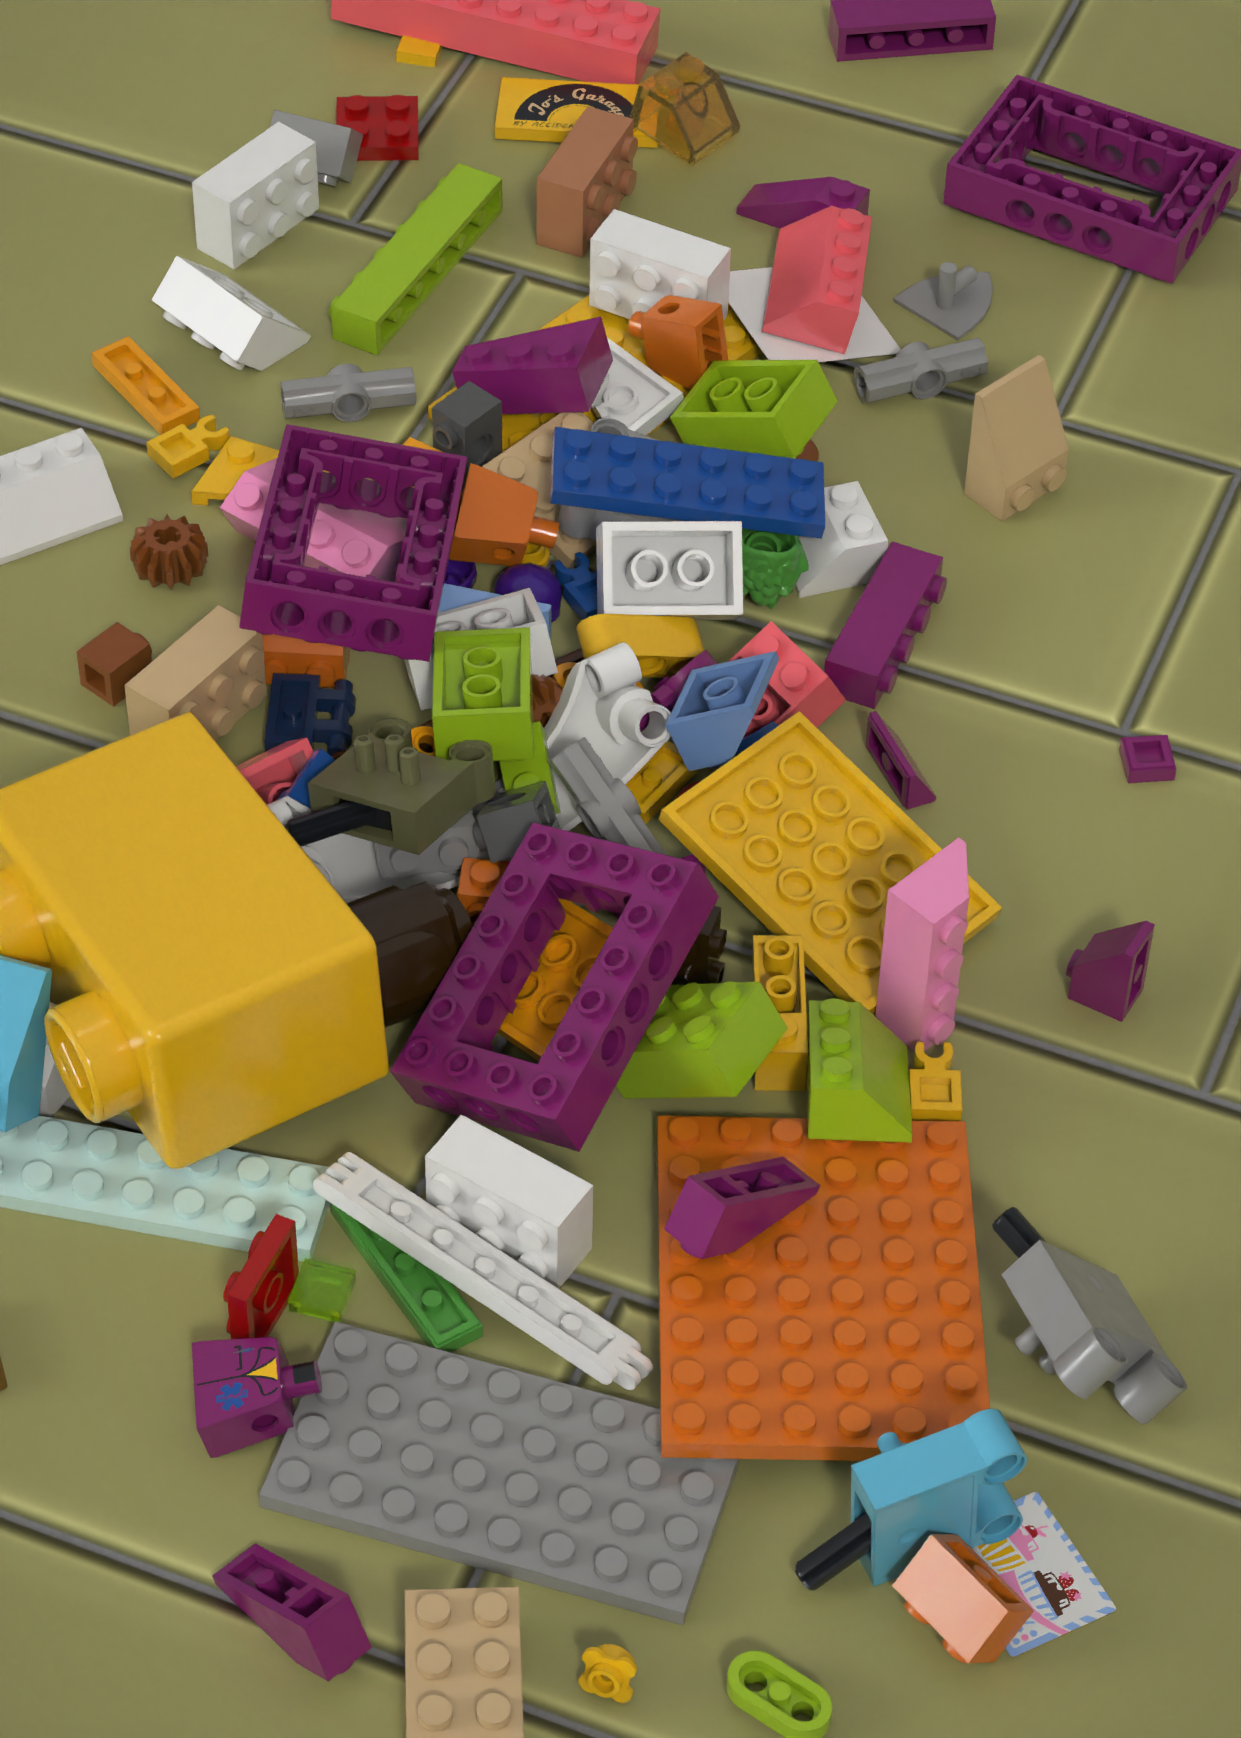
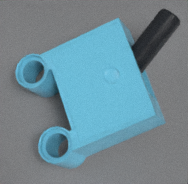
M997 1409L979 1411L960 1424L910 1443H901L894 1432L882 1434L877 1440V1446L882 1454L851 1465V1524L798 1561L795 1566V1572L802 1584L808 1590L814 1591L854 1562L860 1560L875 1587L898 1578L931 1534H958L971 1548L982 1544H993L1014 1534L1022 1525L1023 1518L1004 1482L1014 1478L1023 1470L1027 1463V1457L1001 1411Z

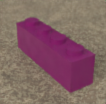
M830 0L828 34L837 62L993 50L996 15L991 0Z
M891 542L825 659L824 672L847 701L875 709L883 693L890 694L897 680L900 662L906 664L912 654L915 634L925 631L929 622L932 603L939 604L943 598L947 585V578L941 576L943 557Z

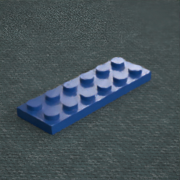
M555 427L552 438L550 503L681 521H742L743 529L822 539L825 529L824 463Z

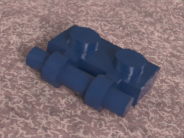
M273 673L264 739L265 752L286 741L306 737L312 749L314 748V742L325 743L327 745V753L330 756L340 751H346V748L351 745L353 729L349 724V720L354 715L356 708L353 684L349 680L341 679L335 683L334 689H321L320 675ZM318 712H328L331 715V720L317 719Z

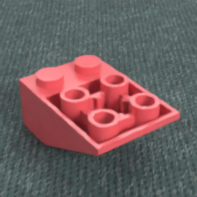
M772 621L729 660L733 661L776 651L779 657L776 668L743 739L772 721L777 725L782 724L798 711L818 728L846 701L829 676Z

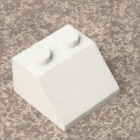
M858 481L824 487L825 529L822 539L798 536L809 564V570L801 573L794 587L799 598L868 584L886 553L888 539Z

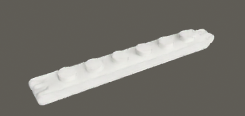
M346 1152L338 1159V1163H333L326 1169L325 1174H320L313 1180L312 1185L318 1195L600 1383L609 1385L614 1381L626 1390H634L640 1384L641 1379L646 1378L652 1372L653 1364L648 1357L641 1353L642 1349L637 1340L357 1155Z

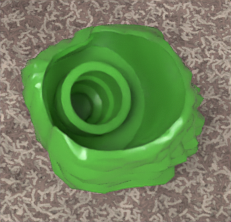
M742 528L743 597L750 593L752 601L760 606L768 604L769 609H773L782 596L785 597L793 592L801 573L809 570L805 551L799 537L796 535Z

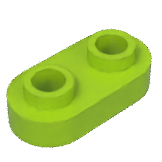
M747 1651L738 1655L730 1663L727 1672V1693L730 1700L738 1708L785 1738H822L827 1733L831 1724L832 1701L823 1687L767 1652ZM757 1683L762 1685L764 1689L754 1692L746 1686ZM803 1713L810 1716L811 1720L799 1721L793 1716Z

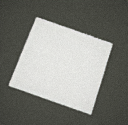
M772 267L730 271L728 303L768 360H818V362L892 355L898 354L901 350L862 295L859 314L845 354L762 332Z

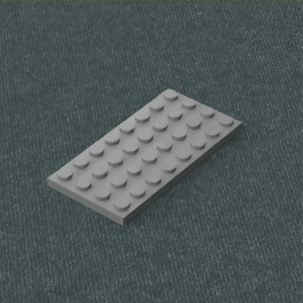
M334 1322L317 1360L322 1382V1392L301 1397L293 1415L294 1427L287 1429L259 1493L260 1507L684 1625L741 1459L661 1458L660 1409Z

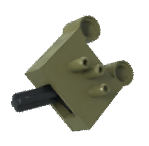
M398 718L378 720L370 725L367 735L356 737L354 745L308 782L311 813L289 820L284 827L300 847L343 833L420 855L473 807L494 797L496 787L492 747L489 743L481 740L461 741L449 749V760L418 752L417 749L413 748L411 725L407 721Z

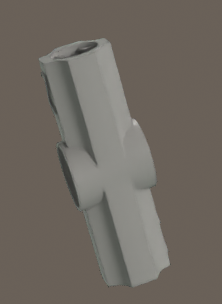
M980 338L930 349L926 343L913 342L903 347L896 355V358L855 367L854 382L857 395L863 404L912 392L916 398L929 399L939 394L947 383L987 374L989 362L986 357L985 346Z
M342 364L331 369L327 376L280 382L285 419L333 414L338 420L343 422H355L366 417L372 409L416 404V389L412 367L363 372L356 365Z
M585 737L574 742L550 760V765L577 802L576 809L582 822L595 838L667 855L640 817L641 810L632 792L620 779L612 777L601 758L596 754Z

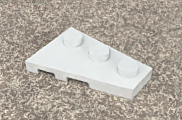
M607 338L613 362L591 409L598 420L601 418L616 419L624 423L628 429L647 435L673 414L684 399L683 392Z

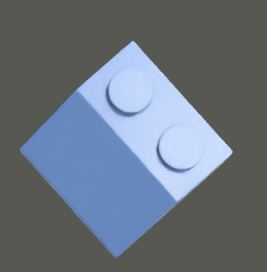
M776 651L691 670L665 725L689 771L707 767L717 769L733 759L779 661Z

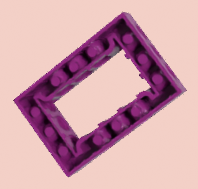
M1016 75L948 162L943 204L1173 284L1237 192L1241 172V149ZM1032 149H1036L1053 157L1085 166L1091 170L1118 177L1129 183H1135L1165 194L1162 206L1153 218L1150 217V208L1140 201L1134 199L1129 201L1103 192L1102 188L1097 186L1091 188L1063 178L1064 175L1059 173L1053 175L1025 165L1023 160Z
M286 424L245 580L239 628L253 630L264 635L275 634L302 639L309 643H326L348 647L360 652L371 651L397 656L405 660L416 659L429 662L461 500L467 456ZM319 503L333 505L344 510L356 509L378 513L388 518L401 517L408 519L395 582L375 579L376 576L372 575L361 577L328 571L327 567L319 566L317 569L304 566Z
M532 823L391 1068L390 1073L416 1104L457 1116L463 1115L473 1121L580 1152L719 898L717 892L696 862ZM558 899L583 904L589 911L596 913L599 909L621 914L538 1064L493 1052L492 1040L507 1014L514 1012L517 1006L514 1001L531 971H537L540 965L538 959L555 930L559 931L564 923L566 912Z

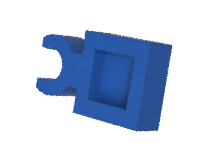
M581 552L576 553L575 569L566 568L560 560L556 561L555 576L559 579L561 586H563V598L581 620L597 615V571L593 573L589 571L588 557Z

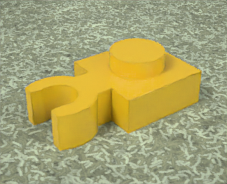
M213 415L201 418L197 422L196 427L191 430L182 423L147 441V455L174 479L209 461V450L215 451L223 448L230 438L229 429L224 427L217 431L216 417Z
M917 1042L913 1061L915 1069L909 1070L912 1121H961L963 1111L961 1070H951L953 1059L951 1043L944 1042L942 1056L932 1058L925 1054L924 1042Z

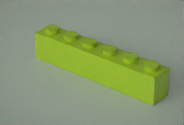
M458 163L447 176H443L438 182L436 189L428 198L420 201L412 216L405 223H401L398 226L395 235L388 243L376 251L374 258L364 270L358 271L347 289L333 299L329 309V318L332 320V338L378 355L503 211L502 178Z

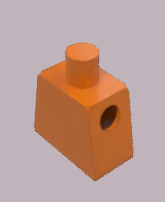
M668 295L658 301L646 313L641 311L635 312L629 321V334L644 340L646 362L650 369L690 390L713 361L728 360L722 304Z
M470 463L461 495L449 559L505 566L521 564L528 543L551 549L554 548L560 522L534 516L539 495L536 489Z

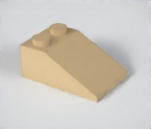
M1037 355L975 393L964 494L1000 521H1004L1018 511H1024L1032 502L1049 491L1057 490L1064 483L1067 475L1066 466L1069 448L1046 359L1042 356Z

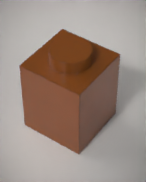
M116 622L77 651L80 684L114 707L126 698L124 685L152 662L150 643L141 634L133 633Z

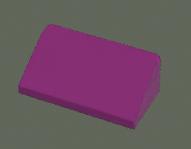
M876 711L870 712L867 722L865 746L903 807L908 810L934 802L937 798L898 735Z

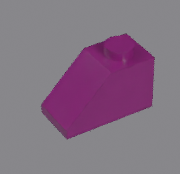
M1142 921L1096 933L1084 951L1076 949L1066 969V976L1071 978L1068 999L1122 1022L1143 991L1155 924Z

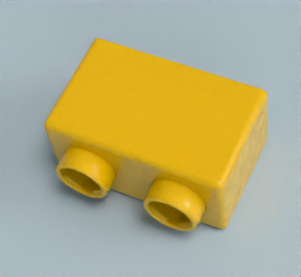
M183 713L0 788V955L52 969L50 1002L56 1004V1006L49 1008L44 1016L45 1034L59 1075L74 1103L87 1119L95 1123H101L128 1111L162 1161L169 1168L182 1169L388 1075L389 1063L376 944L371 933L193 713Z

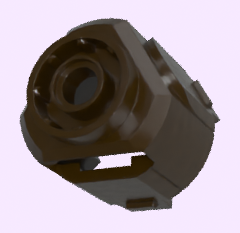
M425 881L406 889H399V887L393 885L346 903L371 933L376 944L385 1028L424 1013L473 927L461 901L451 890L447 888L437 889L434 885Z

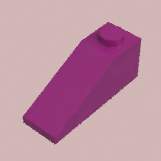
M835 177L755 184L738 205L736 214L779 229L830 206L842 209H855L868 216L870 189Z
M784 1157L688 1176L664 1230L680 1242L681 1248L686 1253L694 1257L705 1259L731 1253L815 1196L821 1185Z
M256 1543L212 1575L215 1584L297 1664L328 1682L336 1675L347 1671L355 1660L372 1648L347 1593Z

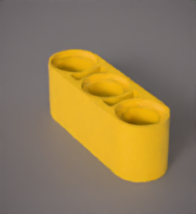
M597 614L583 619L576 627L584 659L621 642H625L637 657L642 677L664 678L668 676L671 678L704 651L697 622L690 617Z

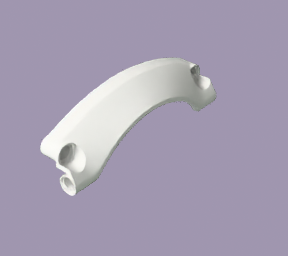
M621 642L588 657L573 666L567 677L560 700L544 727L550 760L574 742L585 737L596 754L601 758L612 777L620 779L624 784L671 737L665 726L671 713L664 706L653 702L649 690L636 686V683L642 678V672L637 657L625 642ZM649 712V724L646 729L640 732V721ZM552 768L561 813L556 814L560 825L559 829L570 831L582 822L576 809L577 802ZM503 778L495 782L496 794L505 792ZM289 796L267 804L283 826L291 819L311 813L310 808ZM486 802L479 803L472 808L475 822H478L476 816ZM340 833L301 846L346 903L393 885L399 887V889H406L426 881L437 889H451L459 886L461 871L457 873L434 872L418 874L408 879H381L373 842ZM477 845L478 859L490 860L487 850L480 851ZM513 857L501 861H511Z

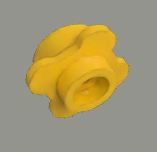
M614 1644L587 1648L582 1655V1660L586 1665L585 1671L581 1673L578 1679L580 1687L587 1693H595L604 1698L612 1697L618 1703L630 1701L634 1693L630 1686V1681L637 1672V1666L631 1654L624 1648Z

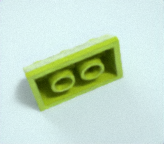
M837 998L824 1001L809 1000L807 1021L808 1062L806 1074L808 1139L912 1143L907 1045L860 1002H846Z

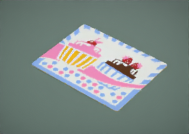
M1032 1492L1014 1500L1023 1518L1022 1525L1014 1534L1002 1541L993 1544H982L972 1548L1034 1610L1005 1648L1011 1657H1016L1116 1611V1606L1038 1492Z

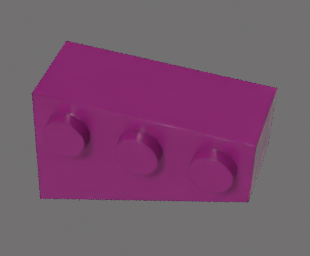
M600 316L465 346L452 373L457 389L471 381L501 400L502 414L589 412L613 362L602 317Z

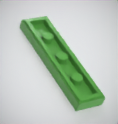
M330 1203V1213L428 1347L453 1352L483 1337V1325L452 1283Z

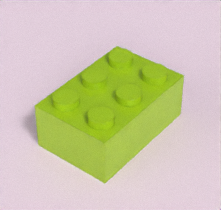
M818 360L713 361L670 416V419L684 444L796 459L802 453L805 445L816 430L825 422L826 417L838 400Z
M760 981L671 985L616 1086L624 1099L737 1097L788 1028Z

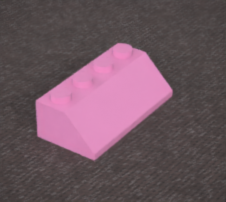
M277 458L246 470L220 506L221 511L236 532L255 542ZM319 503L304 566L317 569L319 566L327 567L328 571L361 577L372 575L376 576L375 579L395 582L403 538L406 533L407 519L401 517L388 518L378 513L356 509L344 510L333 505Z
M959 837L888 890L875 1017L914 1053L917 1042H924V1051H926L933 1044L940 1045L946 1041L955 1027L954 1015L956 1000L959 995L958 983L960 967L963 963L962 951L964 935L968 926L966 919L969 903L966 842Z

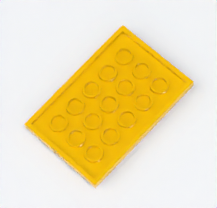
M798 711L661 810L658 820L774 935L803 936L804 965L838 999L846 1002H860L874 1014L877 1004L888 890L940 852L942 848ZM969 875V903L966 919L968 926L964 935V943L997 919L1003 908Z

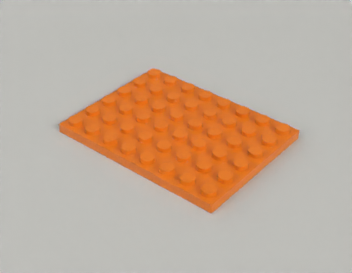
M658 1115L657 1190L661 1458L863 1461L882 1454L877 1446V1440L884 1433L894 1432L901 1443H910L960 1424L979 1411L990 1409L966 1122L912 1121V1143L808 1139L807 1118ZM784 1157L821 1185L815 1196L731 1253L705 1259L694 1257L686 1253L681 1248L680 1242L664 1230L688 1176Z

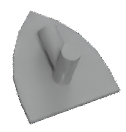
M945 262L940 266L939 275L924 279L894 297L893 302L958 341L971 332L984 319L990 308L993 291L990 273L976 272L969 265L957 272V266L954 263Z

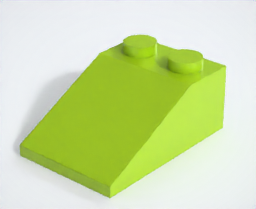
M530 627L435 632L432 722L436 757L449 760V749L456 743L465 740H481L491 745L493 761L514 762L521 759H534Z

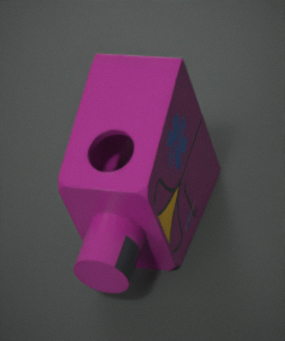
M276 1338L211 1340L192 1343L196 1428L210 1458L219 1457L286 1433L288 1428L294 1427L293 1398L322 1392V1382L317 1362L314 1360L289 1365L281 1344Z

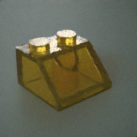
M687 52L639 85L630 118L634 119V128L692 166L737 134L741 126L719 74L705 65L700 59L691 56Z

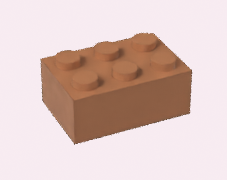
M587 106L537 177V245L583 258L590 248V238L613 209L619 210L620 202L626 194L630 195L634 190L637 172L633 170V158L638 146V139L633 137L634 119Z

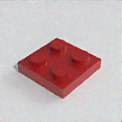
M353 95L350 97H337L336 125L352 128L363 134L357 161L419 160L418 96Z
M275 1214L266 1231H259L253 1238L249 1248L248 1260L241 1272L234 1271L229 1277L223 1299L228 1303L229 1318L226 1331L231 1335V1339L269 1337L300 1285L296 1224L294 1220Z

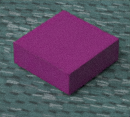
M1168 735L1121 738L1119 750L1128 783L1175 780L1176 765Z

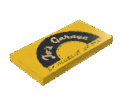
M501 77L494 127L495 139L562 143L587 106L634 119L633 137L638 139L637 147L657 148L663 86Z

